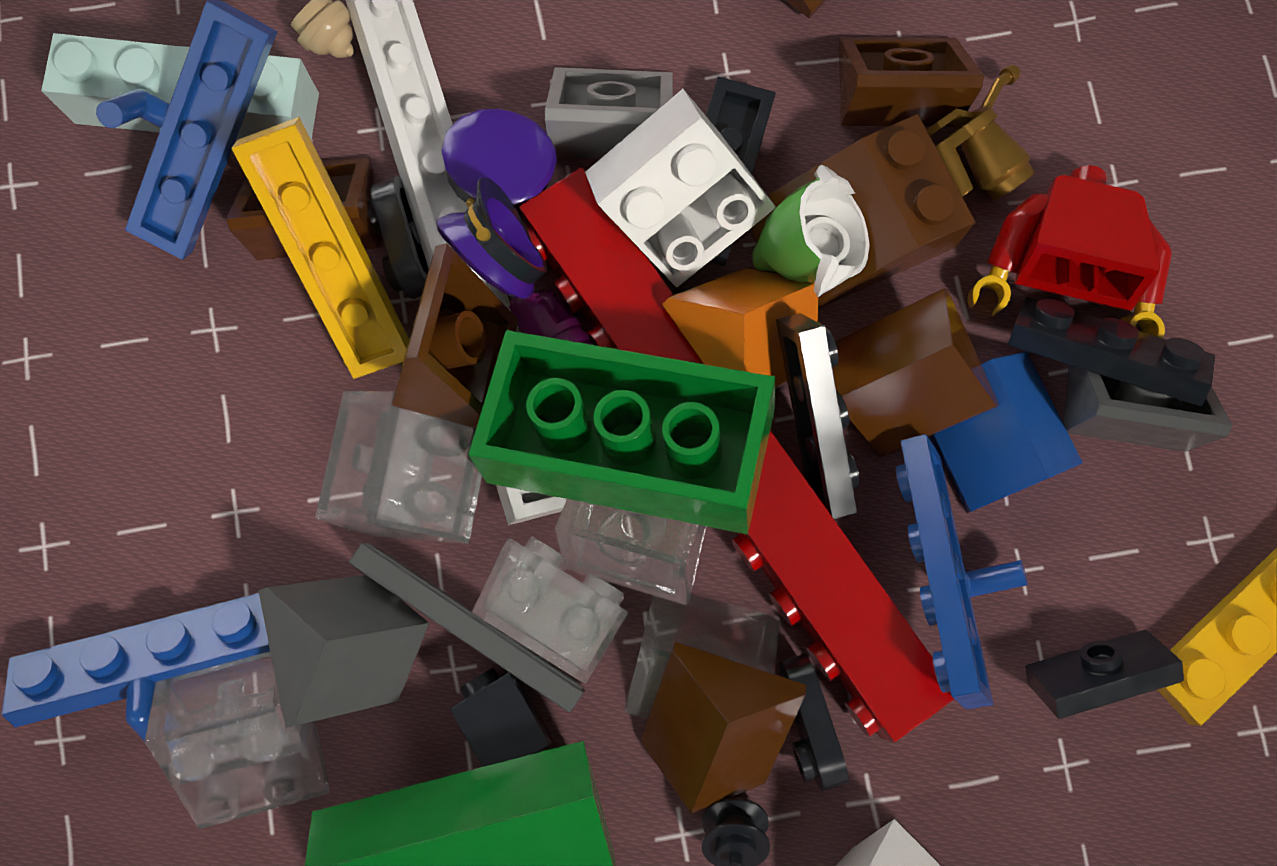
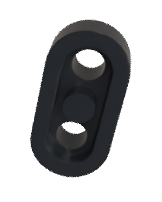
M394 176L372 185V199L368 201L367 212L374 229L379 235L383 236L388 255L383 257L382 264L390 285L395 291L403 290L411 299L421 297L429 268L402 180L399 176Z
M803 653L779 661L781 675L778 676L807 685L805 697L794 719L801 740L792 742L793 754L804 782L815 779L821 791L849 783L847 766L818 677L809 657Z

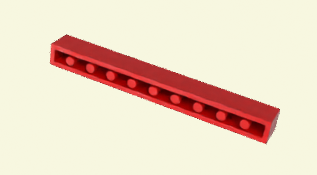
M583 167L519 206L522 221L533 244L558 276V279L552 282L558 296L561 297L560 299L566 304L572 314L581 309L593 326V329L587 332L593 345L704 364L662 305L669 297L674 296L640 248L597 204ZM770 430L748 534L737 533L738 535L731 542L741 559L752 572L761 567L776 589L769 593V597L784 620L790 626L799 621L809 635L813 644L806 649L820 672L829 681L838 677L851 695L852 699L845 703V706L860 729L868 737L877 733L881 739L895 743L954 699L951 692L943 693L941 691L931 654Z

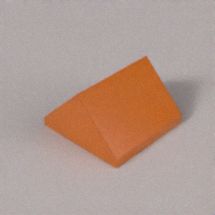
M749 268L741 269L671 296L662 304L705 365L774 376L775 390L787 384L776 320L801 313L818 322V297L813 291L815 283L797 282L786 279L780 274Z

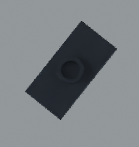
M1146 629L1108 641L1091 642L1084 645L1081 649L1025 665L1028 685L1058 719L1184 681L1182 660Z

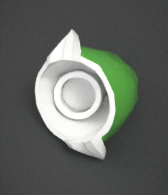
M820 165L814 173L815 180L797 188L766 219L759 241L752 253L753 265L757 270L777 272L784 278L797 282L815 283L813 291L817 297L861 272L868 260L870 247L864 216L850 195L855 194L854 190L846 179L838 176L824 165Z

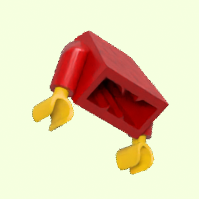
M1092 165L1081 166L1075 169L1070 176L1061 175L1055 177L1046 194L1035 193L1005 218L987 260V263L992 265L988 276L980 279L968 293V305L970 308L975 305L980 289L990 288L998 296V304L991 316L999 313L1010 301L1011 291L1006 280L1011 271L1016 273L1015 284L1129 311H1132L1134 308L1132 315L1125 316L1121 320L1129 322L1134 326L1138 324L1143 333L1163 338L1165 326L1162 319L1154 313L1156 304H1163L1172 258L1171 247L1149 219L1145 198L1137 191L1107 185L1106 172L1100 167Z

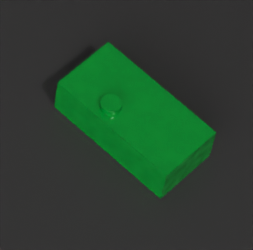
M506 330L469 451V457L485 482L489 484L748 534L775 410V377Z
M584 741L313 811L305 866H616V861Z

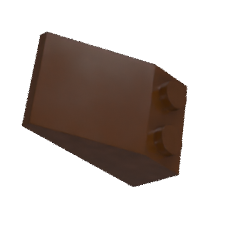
M918 114L861 138L767 195L775 207H777L797 188L815 180L814 173L820 165L828 167L838 176L846 179L855 194L850 195L859 206L865 219L870 243L868 260L861 272L819 296L818 309L956 248L976 223ZM774 210L749 229L756 245L766 219Z

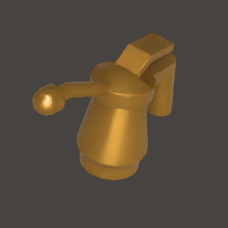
M1016 65L1006 66L1000 71V76L994 80L979 109L969 112L956 108L927 129L929 136H931L946 124L956 126L954 132L935 147L962 197L969 193L973 186L956 151V147L959 145L962 147L978 189L986 191L992 201L1006 195L1035 174L1034 169L1029 163V153L994 121L998 116L992 107L1003 86L1012 85L1020 77V68Z

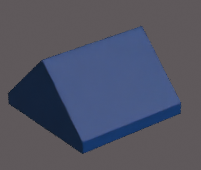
M1028 351L991 359L981 364L999 403L998 407L931 435V439L967 513L1083 464Z

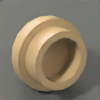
M311 0L291 22V27L300 35L297 42L305 50H311L317 55L331 54L336 58L351 57L353 54V46L350 43L353 38V30L348 24L351 17L348 8L340 0L335 2L332 0Z

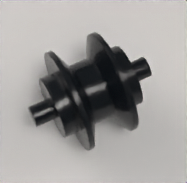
M726 798L709 806L702 815V828L706 833L702 839L704 857L715 866L760 865L766 860L770 852V842L765 834L769 827L766 811L759 804L743 798Z

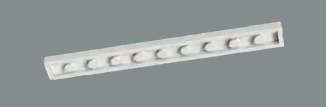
M345 0L429 268L436 245L447 243L437 230L436 220L450 213L465 212L469 208L466 202L457 197L448 183L441 151L446 132L453 125L413 0ZM474 271V273L510 310V302L508 295L502 293L501 291L487 283L482 277H480ZM496 485L508 525L565 511L575 504L574 500Z

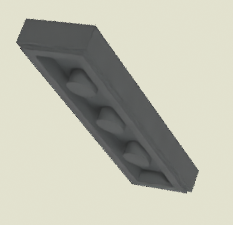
M368 542L366 544L361 543L348 563L569 713L584 694L585 690H583L584 686L382 549Z

